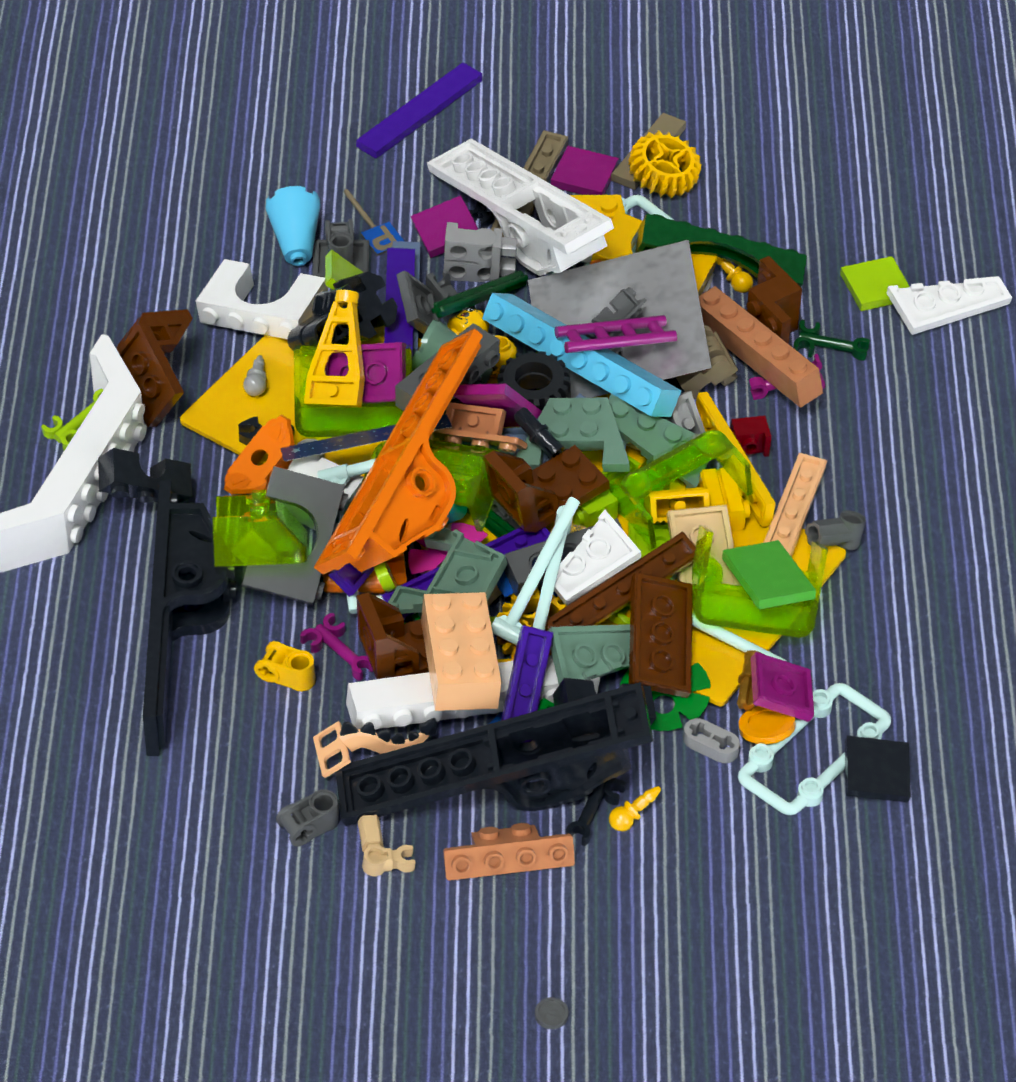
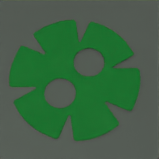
M699 663L691 666V694L687 698L652 691L653 702L657 697L667 695L674 700L675 706L671 712L666 714L656 712V719L651 725V730L669 731L682 728L678 712H681L689 720L698 718L703 713L710 697L693 693V691L710 688L711 684L706 671ZM629 669L623 676L620 685L622 683L629 684Z

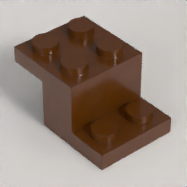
M770 256L760 259L757 285L749 288L746 304L747 312L789 344L790 333L798 330L802 288Z

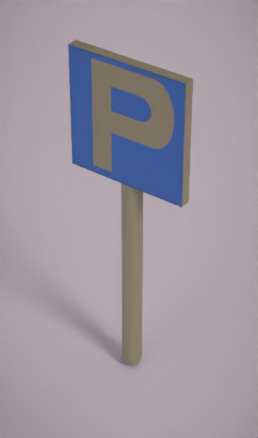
M348 189L344 190V194L371 229L361 232V236L364 240H369V246L377 256L386 253L387 248H392L393 241H404L390 222L376 226Z

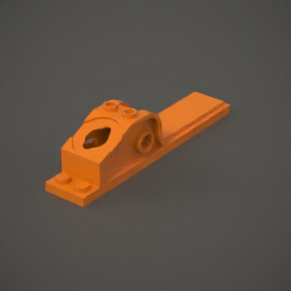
M475 328L440 347L316 562L314 568L322 575L332 570L338 571L348 563L360 572L368 570L398 556L407 550L406 546L417 539L426 538L435 531L439 532L449 520L447 515L456 498V486L450 471L434 456L429 445V438L482 346L479 342L483 335Z

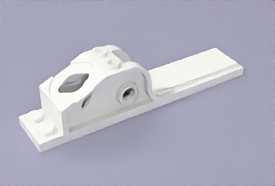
M469 139L427 162L430 173L484 204L492 211L501 229H503L504 237L517 238L515 258L521 265L538 276L546 275L551 271L560 273L607 247L604 235L614 229L611 218L473 139ZM533 201L540 222L526 213L519 212L517 209Z

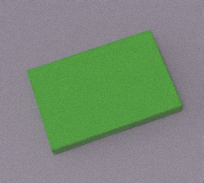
M779 540L723 550V561L758 609L815 599L816 589Z

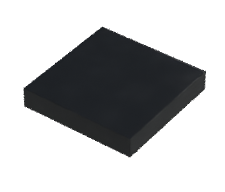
M847 736L845 739L846 796L909 802L911 797L909 743Z

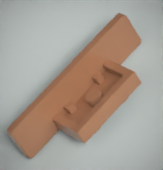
M451 402L447 406L446 414L452 427L435 430L429 438V442H434L435 438L444 439L445 443L461 446L462 441L471 442V446L480 449H489V445L499 446V450L516 453V449L526 450L527 443L517 437L502 436L506 417L505 410Z
M517 823L512 825L511 828L503 829L484 827L478 832H471L472 845L450 847L443 850L447 880L573 866L575 864L573 837L571 834L540 837L536 826L527 823Z

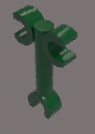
M802 319L800 321L798 329L799 338L794 341L793 345L796 351L805 348L809 351L808 357L811 358L814 355L815 346L850 352L855 359L866 360L870 344L869 339L862 337L854 341L821 336L819 335L821 326L819 322H816L814 328L808 329L805 327V320Z

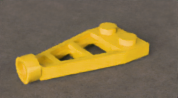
M336 290L335 302L333 301L307 374L304 404L307 406L362 407L365 376L357 313L358 292ZM338 324H347L349 326V342L347 345L332 344L334 330ZM333 353H345L347 355L349 370L345 376L326 375L325 368L329 357Z

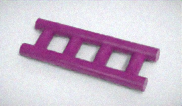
M665 315L555 327L556 338L568 337L570 340L564 344L566 353L677 341L675 330L664 331L662 329L667 324ZM649 328L651 333L637 334L635 330ZM622 331L624 336L610 337L608 332ZM595 334L597 338L583 340L580 335Z

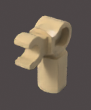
M365 815L359 818L358 828L362 851L364 852L362 868L367 875L376 877L385 871H392V869H398L402 872H412L415 870V860L404 859V857H412L413 846L402 845L397 850L384 848L379 817L377 815Z

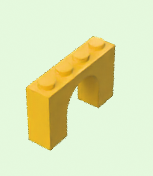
M617 210L612 219L614 229L604 235L607 247L594 253L591 261L597 259L606 261L633 254L632 249L637 242L639 226L642 220ZM691 254L699 296L714 272L718 259L717 256Z

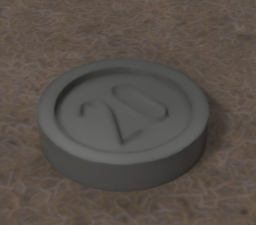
M545 998L536 1005L535 1019L543 1028L558 1029L565 1025L568 1020V1007L558 998Z

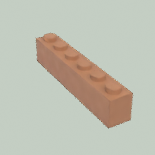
M716 286L699 296L704 325L709 326L713 333L716 331L727 349L801 408L823 394L819 368Z

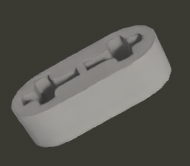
M700 718L691 719L685 724L683 740L687 747L720 763H731L737 759L740 741L735 734Z

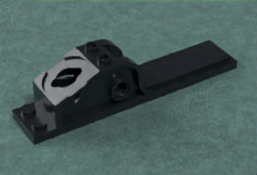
M159 481L143 704V725L147 756H159L160 747H166L172 642L182 636L204 635L220 629L229 618L231 599H236L237 596L236 581H231V579H235V561H229V548L221 535L218 536L209 520L211 516L204 503H178V493L172 492V481ZM183 605H198L196 609L191 611L182 608Z
M641 682L351 762L336 771L341 820L347 826L358 823L359 818L365 815H377L380 817L480 789L499 791L512 806L526 811L544 810L578 801L593 792L594 788L613 777L617 778L632 769L628 748L654 741L644 688ZM526 740H534V741H532V742H526V743L523 742V741H526ZM596 762L593 770L588 771L590 766Z

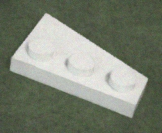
M606 510L601 513L594 527L591 530L588 529L583 535L582 541L575 550L569 552L560 563L554 592L566 606L641 558V551Z

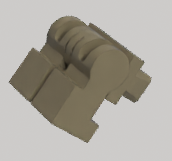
M704 325L712 368L676 377L685 392L691 391L694 399L697 398L698 393H701L700 389L710 382L714 386L719 383L727 386L738 377L736 374L738 368L722 339L716 331L713 333L712 329L707 325Z

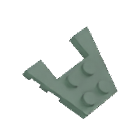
M608 397L549 398L537 420L542 425L546 424L549 427L548 431L565 447L564 449H569L574 445L579 449L604 448L602 458L603 472H630L629 459ZM528 435L525 440L527 443L526 450L520 449L516 457L524 459L533 470L542 465L544 452L535 442L531 443L529 441L530 436Z
M444 527L439 532L435 531L424 538L426 548L448 551L428 589L420 590L398 585L388 603L399 608L401 614L422 612L424 594L485 592L488 601L508 564L506 556L479 541L474 543L464 538V534L456 529L451 531Z

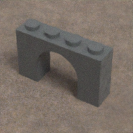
M274 466L264 498L295 506L306 512L314 523L316 542L309 556L296 563H280L249 555L241 586L309 605L314 603V599L320 600L325 582L320 581L321 573L314 566L339 524L335 522L338 510L344 511L348 494L343 493L345 485Z

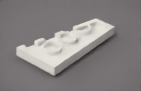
M999 276L964 279L963 283L955 284L950 283V281H940L938 285L923 286V283L911 284L909 288H898V285L888 286L886 292L911 335L1008 305L1012 299Z

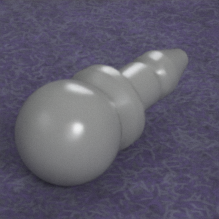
M258 355L254 360L253 367L248 370L243 382V388L250 396H259L266 389L267 375L263 371L265 362L262 355Z

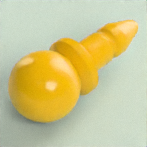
M718 257L716 263L728 274L726 280L731 281L732 288L739 293L748 292L749 288L753 287L752 276L742 271L741 266L735 268L731 261Z
M656 786L648 789L643 795L636 798L632 804L626 800L624 806L614 808L609 814L610 826L617 831L629 830L633 826L634 819L639 820L641 818L638 812L645 809L649 803L656 799L661 788Z

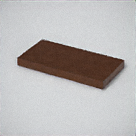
M635 572L631 577L629 684L641 682L644 686H651V691L685 698L691 694L693 584Z

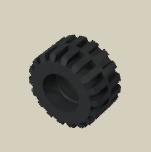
M527 351V354L524 355L519 353L516 354L515 359L509 358L506 360V365H502L500 368L497 383H506L541 411L544 409L549 398H571L570 372L568 368H565V363L562 360L557 361V356L553 354L548 356L543 351L539 353Z

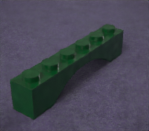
M646 213L639 226L635 253L689 240L691 254L713 255L729 260L748 270L756 278H758L760 259L770 256L800 287L803 285L807 255L798 253L796 250L774 247L766 242L747 240L739 235L720 233L712 228L705 229L693 226L686 221L670 220L659 214L651 215Z

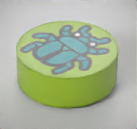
M387 562L375 566L374 570L383 590L388 593L396 589L397 584Z

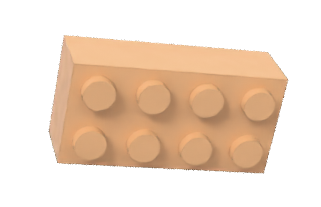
M486 593L424 594L421 624L435 711L498 709L501 677Z

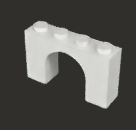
M224 259L197 298L196 306L200 323L288 340L289 332L313 316L312 308L315 295L322 291L327 292L328 287L325 285V278L300 273L290 290L282 298L267 304L244 302V299L254 286L250 264Z

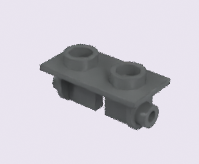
M630 287L622 289L609 303L616 312L613 314L608 307H605L591 322L636 318L642 312L640 307L647 300L645 298L636 300L634 297L637 294ZM622 331L608 332L610 337L619 336Z

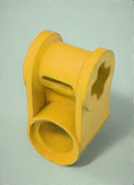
M277 641L268 643L265 650L266 654L262 660H258L254 665L255 673L262 680L280 684L296 691H307L316 682L314 659L311 653L286 646Z

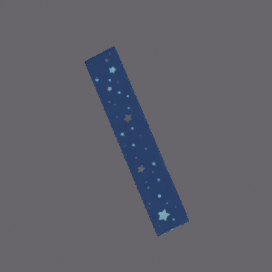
M447 414L442 415L434 431L452 427ZM395 425L280 448L283 460L289 461L386 441Z

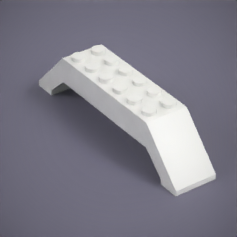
M102 334L90 352L93 390L95 393L102 388L103 392L32 502L0 513V573L68 554L74 544L80 542L87 523L93 521L97 507L108 496V493L99 492L98 458L112 448L134 452L137 443L142 441L146 435L147 426L144 424L143 419L145 405L142 404L141 390L110 337Z

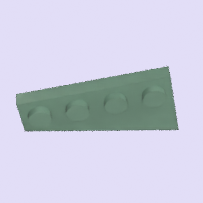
M611 394L609 402L621 438L627 444L632 443L640 449V454L649 461L653 459L664 467V472L673 479L677 477L686 484L685 488H697L700 472L702 469H706L717 443L664 418L651 417Z
M630 624L551 627L548 630L553 632L550 649L558 684L564 678L591 680L629 668Z

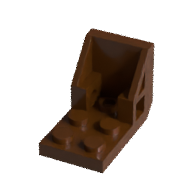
M188 309L142 313L116 346L119 355L141 390L142 404L145 405L143 419L147 427H157L184 394L165 354L173 351L193 318Z
M576 445L533 470L524 459L495 450L484 455L491 495L517 524L527 532L536 533L556 520L557 509L565 505L569 497L577 499L580 502L579 506L610 488L609 480Z
M369 592L356 595L358 635L376 679L429 672L421 619L404 624L399 608Z

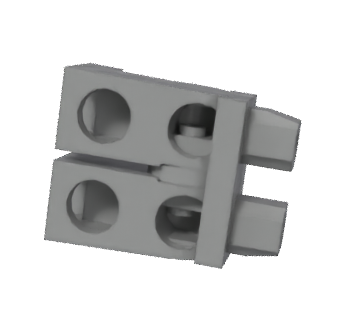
M447 222L444 270L450 275L451 281L487 282L495 280L499 276L515 272L516 258H504L501 256L516 257L517 238L502 237L503 229L494 228V231L487 228L478 230L458 228V223Z

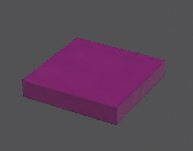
M567 146L551 178L550 184L558 189L582 195H604L611 181V174L619 164V158Z
M461 195L410 216L430 258L445 252L447 222L458 223V228L478 230Z
M755 652L750 658L753 704L810 722L814 717L811 669Z

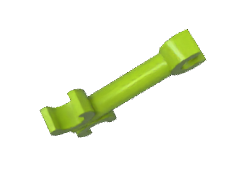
M103 389L97 390L93 395L94 402L66 425H63V421L59 416L54 415L52 417L53 424L55 425L54 428H49L44 424L41 426L44 437L55 439L58 443H62L63 450L65 451L103 392Z

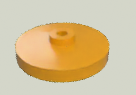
M760 706L753 707L751 711H746L739 719L741 736L755 744L780 742L788 738L796 727L795 717Z

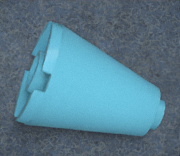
M289 186L275 191L274 197L269 199L268 196L265 204L267 215L284 259L294 266H302L312 258L321 206L318 194L313 191V194L306 192V187Z

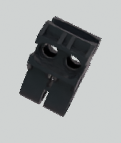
M369 272L338 280L333 284L334 290L322 291L315 295L312 308L313 316L289 332L288 345L291 350L296 353H304L317 349L333 301L335 302L336 290H351L359 293L357 313L361 341L375 336L377 333L374 328L388 327L393 324L398 308L394 298H390L382 304L376 294V291L386 285L382 277ZM338 324L334 330L332 344L346 345L349 342V326L347 324Z

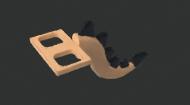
M431 718L419 725V733L410 731L408 739H405L402 733H397L390 739L391 732L388 729L376 733L371 722L366 723L360 729H357L350 722H344L342 725L339 721L313 737L322 776L326 778L351 763L348 749L353 752L359 748H366L383 754L423 743L429 736L436 735V718ZM336 730V740L322 748V738ZM341 751L342 761L328 769L327 760Z

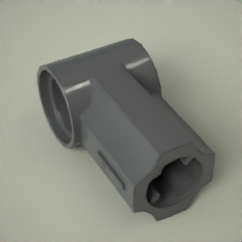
M845 510L840 513L839 518L816 520L808 523L805 530L808 544L813 548L837 545L843 549H857L860 545L866 518L858 512Z

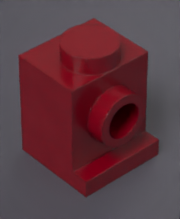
M766 416L731 419L730 429L745 454L763 453V457H768L770 454L771 433Z

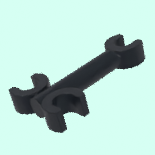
M611 779L594 788L593 792L586 795L589 798L578 821L571 822L567 826L566 834H571L572 836L576 833L582 834V846H586L590 841L589 825L603 796L608 804L618 805L620 795L612 791L624 793L626 783L621 779Z

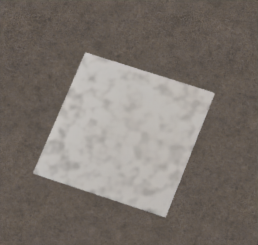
M689 240L528 280L531 305L566 325L592 323V319L605 307H608L614 314L616 311L609 303L622 289L630 287L637 294L634 297L636 300L644 298L647 300L640 307L642 312L636 318L665 315L667 324L662 329L664 331L675 330L677 341L621 347L623 349L622 357L662 380L712 368ZM649 328L635 330L637 334L651 333ZM568 369L570 372L571 398H575L579 393L586 398L609 394L608 391Z

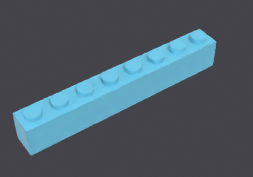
M491 294L482 317L483 320L539 352H546L548 356L551 354L557 356V361L562 360L566 368L651 417L672 416L682 390L609 349L566 353L564 344L570 340L568 337L556 338L555 327L566 326V324L513 294ZM580 335L583 340L590 339L585 335Z

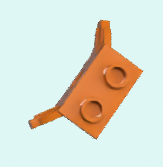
M279 415L277 418L269 420L265 426L260 428L227 470L228 473L224 480L225 491L232 495L260 492L266 494L272 468L276 466L288 470L292 460L284 461L280 448L294 446L293 431L289 418ZM267 453L268 459L266 463L258 466L259 461Z

